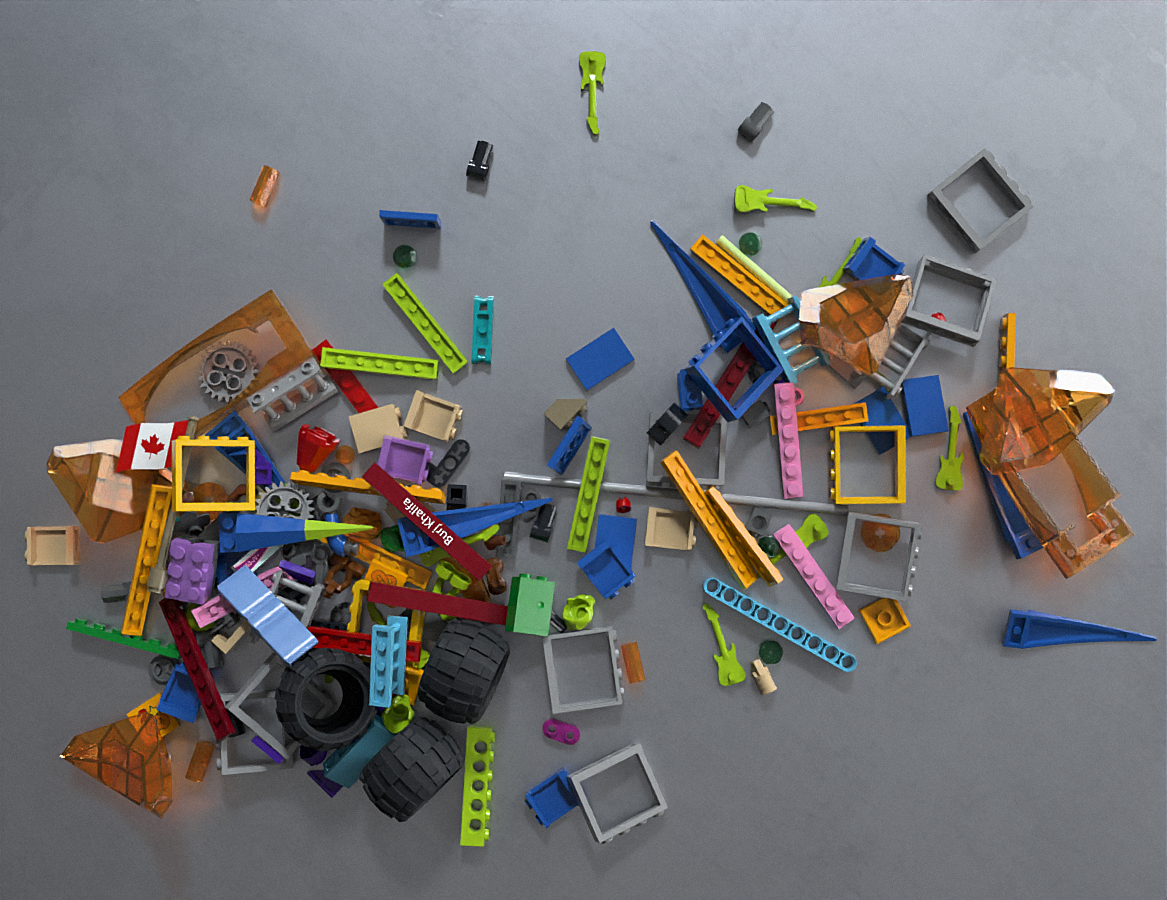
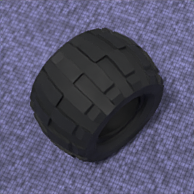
M456 619L451 621L444 628L427 661L418 687L419 701L425 703V707L435 715L450 722L461 724L466 722L474 724L478 722L485 713L504 672L510 654L509 642L503 640V636L494 629L479 622L459 621Z
M327 647L305 653L291 667H286L280 676L282 679L275 692L277 704L275 711L284 731L296 742L317 751L339 750L351 745L354 739H360L368 731L366 728L371 720L374 721L377 713L375 706L369 705L371 674L369 667H366L361 659L352 653ZM318 674H327L334 677L339 682L343 695L338 710L330 717L324 719H315L306 715L301 707L302 694L305 687Z
M418 717L392 738L367 763L360 772L359 779L364 784L363 789L369 800L382 813L390 818L394 817L398 822H406L463 767L464 757L460 754L461 749L457 742L444 727L433 720L429 721L426 717Z

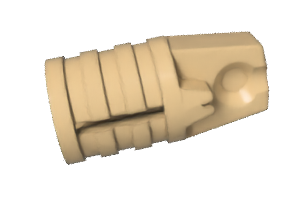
M760 659L750 662L753 669L751 674L756 681L755 683L760 690V694L766 695L776 690L777 687L770 676L767 666L764 667Z

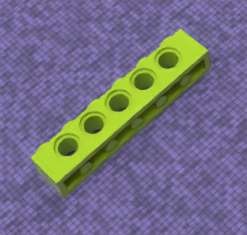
M468 725L460 842L462 846L484 847L485 841H489V829H486V821H490V809H487V802H491L492 790H488V783L492 782L493 770H489L490 763H493L494 751H490L491 743L495 741V732L492 731V726ZM477 742H483L486 746V749L483 751H478L475 747V744ZM480 761L484 764L485 768L477 770L474 767V763ZM475 781L482 782L483 788L481 790L473 787ZM480 801L482 808L474 809L472 802ZM477 820L481 823V827L474 829L471 826V822Z

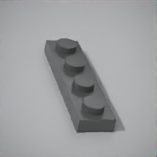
M502 479L500 504L520 502L521 481ZM519 515L498 523L499 530L497 536H505L506 544L496 546V557H516Z

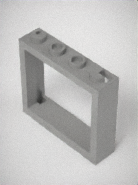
M985 148L928 194V197L975 253L1033 208L1029 197L1021 193L1018 184L1007 176L1005 168L1001 165L999 166L995 161L994 155ZM979 160L984 163L1021 208L1020 211L983 241L941 191Z
M923 255L916 268L901 323L974 347L981 338L996 279L988 277L987 274L973 272L970 268H961L952 262L938 260L934 256ZM923 270L983 289L972 331L912 310Z
M650 412L649 429L664 413ZM688 414V417L682 423H693L697 414ZM719 416L715 423L720 425L718 479L695 478L699 486L708 485V489L713 486L715 489H719V486L724 485L727 421L723 416ZM648 435L646 482H650V486H662V483H670L669 487H676L670 477L653 476L655 441Z
M849 511L836 589L907 601V596L911 597L913 585H909L910 578L915 577L916 566H913V560L918 558L919 547H916L917 539L921 540L922 528H919V523ZM856 519L912 528L901 592L846 582Z
M611 626L542 636L553 714L622 704V699H625L624 687L620 688L619 680H623L621 668H617L616 661L620 660L619 650L614 649V641H617L616 630H612ZM606 633L615 697L560 705L551 640Z
M272 653L229 701L225 708L285 759H288L300 743L292 740L285 748L238 707L276 663L284 670L286 667H290L275 653ZM310 680L305 688L323 703L312 718L322 719L334 705L330 701L332 697L325 691H318L316 689L317 684Z
M276 689L252 691L245 700L275 697ZM237 692L220 694L224 706L225 701H230ZM282 726L283 746L286 748L293 739L284 731ZM227 738L219 742L216 739V750H220V758H216L217 770H220L221 775L294 768L293 753L288 759L283 758V762L280 764L268 763L228 767Z
M633 743L566 776L594 841L598 843H608L618 833L623 835L630 831V827L634 825L641 826L647 822L646 819L652 816L653 818L658 817L664 813L663 810L668 808L640 743ZM636 754L658 805L601 833L579 782Z

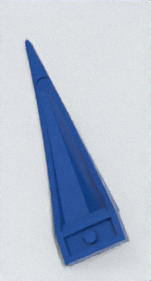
M650 221L689 287L713 334L723 330L725 322L730 318L736 319L739 317H743L751 329L756 331L758 328L747 316L746 312L655 221ZM733 331L720 345L729 353L742 341Z
M964 412L963 415L1005 540L1010 543L1016 560L1048 546L1040 525L1027 510L1003 475L969 413Z
M553 498L432 513L456 535L462 538L551 502ZM407 517L397 519L406 557L425 553L439 547Z
M1010 609L1002 645L1003 647L1025 649L1071 643L1157 641L1155 636L1033 610L1021 611Z

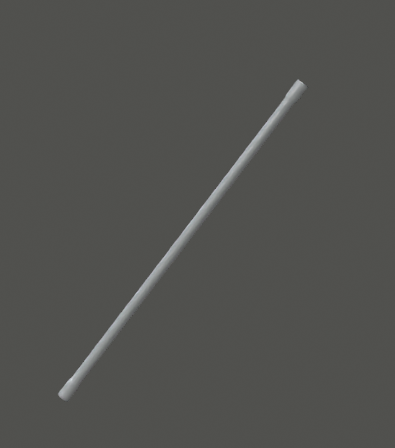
M505 472L504 480L521 481V484L580 489L582 481L525 475L514 472ZM601 482L599 490L601 492L683 499L677 489ZM721 494L727 504L826 513L837 516H848L849 506L842 504H822Z

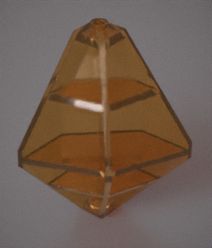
M894 274L818 287L802 292L799 313L801 345L816 347L844 361L865 375L870 376L877 372L914 295L912 276Z
M1016 367L1006 369L1000 373L981 449L980 461L992 475L1046 465L1054 460L1112 402L1113 386L1099 374Z
M113 438L53 447L46 463L47 473L92 541L104 544L142 530L151 485L172 487V472L166 468L131 469L116 473L123 441ZM184 480L182 503H192L194 494L191 485ZM177 512L176 517L180 516L182 512Z
M148 712L76 735L60 755L61 758L143 810L161 819L173 802L171 756L168 754L159 731L157 718Z

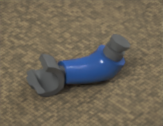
M322 491L317 498V505L322 511L326 512L324 514V521L340 523L338 514L335 511L341 507L343 498L336 497L334 505L329 507L327 505L328 495L325 491ZM344 534L327 537L330 549L338 556L344 557L345 554L350 555L351 553H353V556L358 555L360 542L354 544Z

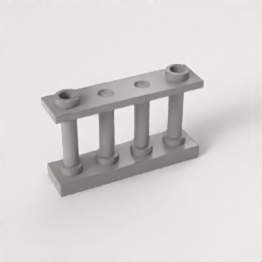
M894 308L887 312L850 373V376L855 379L860 375H866L888 389L889 392L885 397L886 399H890L893 396L896 397L900 393L902 381L922 349L925 350L931 341L928 339L931 335L930 331H927L921 337L899 323L896 318L899 312ZM889 328H894L915 341L917 345L913 352L889 338V335L886 334ZM886 344L906 357L908 360L904 367H900L880 354L879 350H877L878 346ZM875 359L899 374L895 382L891 383L869 369L870 366L867 365L869 361Z
M312 356L247 397V400L255 414L261 410L266 413L263 416L269 428L275 432L339 391L329 375L323 378L320 377L319 373L322 371ZM313 379L315 383L305 389L302 384ZM296 389L299 393L289 399L286 394ZM279 399L282 404L272 409L269 405Z
M282 569L275 572L271 580L274 583L271 592L285 607L299 612L303 616L301 623L306 628L309 627L325 586L318 583L310 588L285 578L286 572ZM281 584L306 594L310 598L308 604L303 606L277 595ZM251 631L250 636L252 639L250 643L255 644L259 641L260 637Z

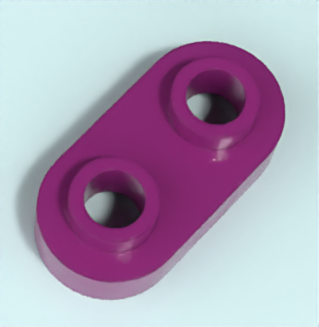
M555 718L547 719L543 724V733L550 739L567 745H573L580 738V731L575 725ZM549 726H555L556 730L550 732L548 730ZM572 732L574 737L568 738L567 733Z

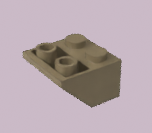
M557 399L544 412V416L560 431L563 429L567 431L573 424V419L577 415L581 417L588 408L586 406L588 401L586 399Z

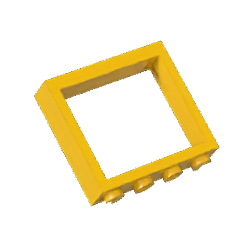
M833 426V430H830V442H833V450H830V461H833V469H830V480H833V488H830V499L833 500V503H906V426ZM840 432H895V496L840 497Z
M178 436V439L172 441V512L255 510V440H248V437H237V440H229V437L226 436L217 437V440H210L209 436H198L197 440H190V436ZM182 446L246 447V503H182Z
M361 579L355 582L352 587V595L354 596L353 603H351L349 608L351 620L348 623L347 631L359 633L364 590L369 589V580ZM412 610L409 640L422 642L425 611ZM352 653L361 661L371 663V656ZM406 661V664L417 668L419 662Z

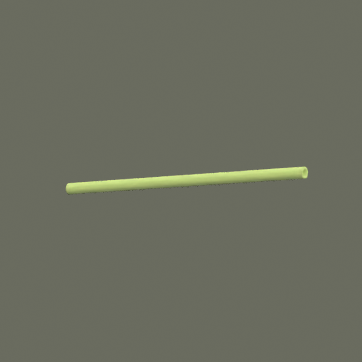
M723 235L716 242L790 305L787 299L792 297L791 294ZM804 307L803 310L810 324L857 363L861 355ZM870 363L867 364L868 366H870L869 369L873 370L874 372H876V373L879 374L880 376H882V377H884L885 379H887L883 374H881V373H880L875 367H873Z

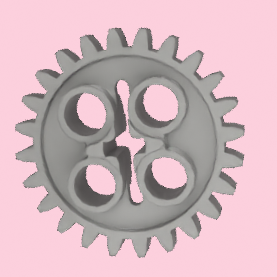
M227 340L224 346L219 341L218 348L212 344V351L206 349L207 356H200L204 361L203 363H197L202 367V369L196 371L202 375L197 380L204 382L200 387L207 388L205 394L212 393V399L218 396L219 402H222L224 398L227 403H230L231 398L238 402V396L245 399L244 393L251 394L249 388H256L253 381H259L255 377V374L260 373V371L255 370L259 363L253 362L257 358L255 355L249 356L252 352L250 349L244 351L245 345L242 344L238 348V342L235 341L231 345V342ZM224 355L226 358L225 363L219 365L218 358ZM243 360L244 367L238 370L236 364L238 361ZM216 366L226 370L230 369L234 372L242 373L245 376L239 377L232 374H226L221 371L213 370L212 367ZM215 374H219L220 381L215 384L213 377ZM234 379L239 381V385L236 388L231 386V382Z
M280 481L279 487L272 483L273 489L270 490L268 487H265L267 493L260 492L259 494L262 499H255L259 503L258 506H255L257 513L254 514L305 520L316 518L311 515V513L316 511L315 508L310 507L314 504L313 500H308L311 495L309 493L305 494L306 490L304 488L299 490L300 486L298 484H295L292 488V483L289 481L286 486ZM280 498V504L273 506V500ZM299 501V507L292 509V503ZM268 509H274L280 512H284L285 510H287L289 513H300L301 516L297 517L289 514H284L282 516L278 512H268Z

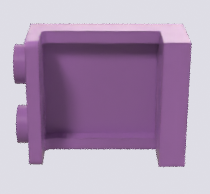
M385 435L378 465L391 477L416 482L417 485L421 486L422 481L427 479L428 470H425L426 462H431L433 452L429 451L430 445Z

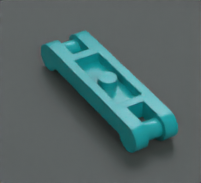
M474 296L472 364L484 362L487 365H491L494 296H488V298ZM480 305L487 306V311L480 310ZM478 349H485V355H478Z

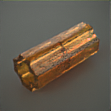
M266 165L263 166L251 195V202L262 207L267 206L280 174L278 170Z
M637 641L621 645L629 683L644 681L645 675Z
M198 740L185 776L186 779L199 783L203 781L215 744L206 740Z

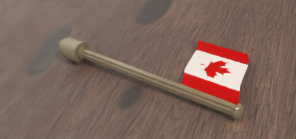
M189 416L187 418L189 420L173 423H140L127 426L116 473L131 469H163L172 467V441L178 439V436H190V440H193L199 418ZM182 446V489L192 446ZM172 499L158 563L155 564V567H150L147 581L149 592L163 594L169 578L166 562L177 512H172Z

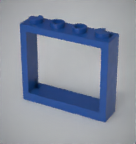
M743 317L730 318L726 321L723 330L717 331L712 336L713 340L704 344L700 348L701 352L689 359V365L684 369L727 422L738 420L784 370ZM734 331L765 369V372L731 407L699 366Z

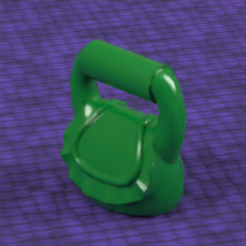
M399 525L383 528L380 533L383 547L389 552L405 551L402 545L403 541L401 540Z

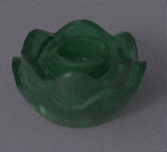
M754 232L743 234L739 239L740 251L750 256L756 255L762 249L761 237Z
M400 245L393 252V261L397 266L406 269L415 264L416 251L409 245Z
M764 536L758 540L759 543L757 545L763 552L769 554L770 557L778 556L780 545L777 540L770 536Z
M766 641L759 649V656L766 664H777L783 656V648L776 641Z

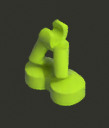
M440 561L435 568L439 577L432 592L444 594L442 592L444 581L449 580L453 589L448 591L446 595L456 596L460 592L459 589L466 590L468 588L471 578L465 573L457 571L451 563Z

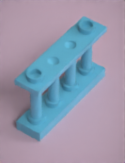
M796 295L787 299L790 305L767 317L762 313L751 318L758 328L757 331L766 348L784 369L780 374L784 383L793 382L794 384L798 382L796 377H798L799 373L820 362L821 366L831 364L829 353L826 349H823L803 310L804 305ZM794 312L799 322L777 334L773 333L770 328L771 323ZM803 329L807 337L806 340L786 351L781 349L779 345L780 340ZM811 346L816 356L794 368L791 367L788 362L789 357Z
M388 615L387 626L376 624L372 626L369 705L389 708L391 706L392 694H405L408 617Z

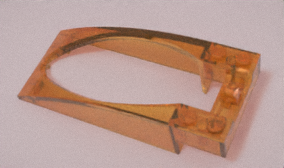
M271 289L182 347L118 398L135 424L146 423L145 413L149 401L170 370L230 332L247 328L254 333H259L257 327L269 320L286 346V349L269 359L255 379L239 395L223 407L199 419L193 439L195 440L198 436H202L213 429L234 410L238 413L249 406L247 397L312 356L314 358H317L278 294Z
M1029 369L1021 372L966 407L979 440L1006 491L1038 541L1066 579L1077 574L1135 535L1112 503L1120 498L1121 495ZM1001 397H1012L1023 405L1049 434L1067 461L1080 491L1087 517L1099 532L1098 535L1080 547H1077L1067 533L1076 526L1071 524L1063 530L1058 528L1000 447L996 425V408Z

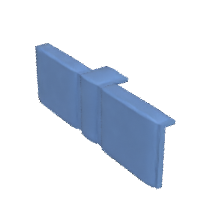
M246 565L217 586L220 595L244 620L248 621L252 632L263 639L286 665L291 667L292 663L319 643L313 634Z

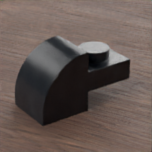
M674 402L646 433L661 446L688 417V414Z
M448 484L446 511L467 508V485Z

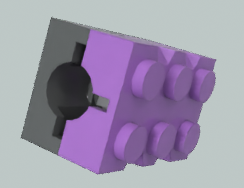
M184 534L171 541V561L168 565L167 573L169 578L166 584L165 598L203 605L213 597L220 541Z

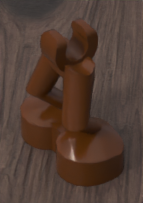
M333 552L328 560L332 568L327 572L323 583L326 587L323 596L330 599L334 593L340 594L351 585V580L359 581L366 569L354 560L349 561L347 556L341 557ZM338 571L346 574L344 581L340 584L333 581L334 575Z
M489 558L486 561L492 567L486 573L488 590L492 595H499L507 589V582L501 577L504 564L499 558Z

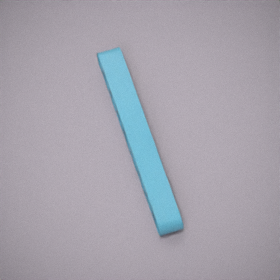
M709 577L703 581L702 587L704 592L843 671L851 672L856 668L857 661L855 657L718 579ZM710 581H715L717 584L713 592L707 590V583ZM728 590L733 592V599L730 601H726L723 596ZM748 600L750 608L744 611L741 609V602ZM763 609L766 610L767 617L764 620H759L757 617L758 612ZM778 619H782L784 622L781 629H776L774 626L775 621ZM794 629H799L801 633L797 639H793L791 636ZM812 638L817 640L815 648H809L808 642ZM833 648L834 655L827 658L825 655L826 650ZM849 657L851 664L848 667H843V659Z

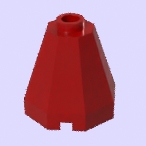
M305 424L301 426L298 433L296 464L300 467V470L310 473L315 472L335 451L340 440H334L336 437L334 434L315 426L314 429H309L311 425Z

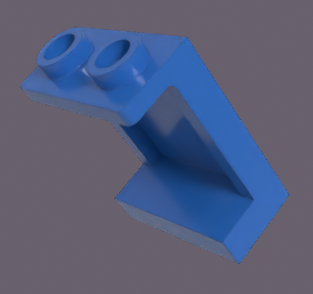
M870 236L863 239L843 270L877 296L887 295L892 290V284L895 279H899L904 273L903 268L906 264L898 262L875 244L876 240Z
M681 369L680 373H677L680 408L684 412L700 410L703 407L702 391L688 373Z
M608 539L577 562L605 600L608 597L610 600L619 594L618 589L622 586L627 588L635 581L633 578L636 575Z
M181 662V664L176 663L158 701L156 710L194 724L201 702L184 662Z
M565 767L525 793L526 799L524 801L530 810L534 809L537 814L535 816L536 820L541 826L544 824L546 828L567 812L579 806L566 777L569 773Z

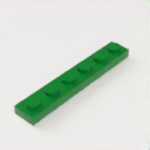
M76 618L67 623L66 629L175 659L182 658L177 645L173 643L165 645L161 644L159 639L150 638V640L143 639V635H125L121 633V629L113 628L109 630L103 624H87V620Z

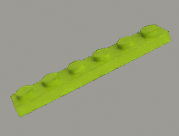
M398 273L382 284L453 374L468 363Z
M323 347L320 367L436 380L438 360Z
M591 436L567 549L586 553L610 440Z

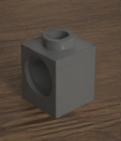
M758 400L741 417L748 429L768 418L771 410L765 401L762 403L761 400Z
M753 507L745 529L753 537L764 536L773 515ZM756 518L762 520L763 524L760 529H756L753 526V521Z

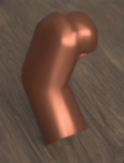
M240 484L228 497L235 502L242 495H246V484ZM255 488V496H256L257 493H258V490Z
M492 536L487 541H484V545L488 550H494L496 546L506 544V537Z

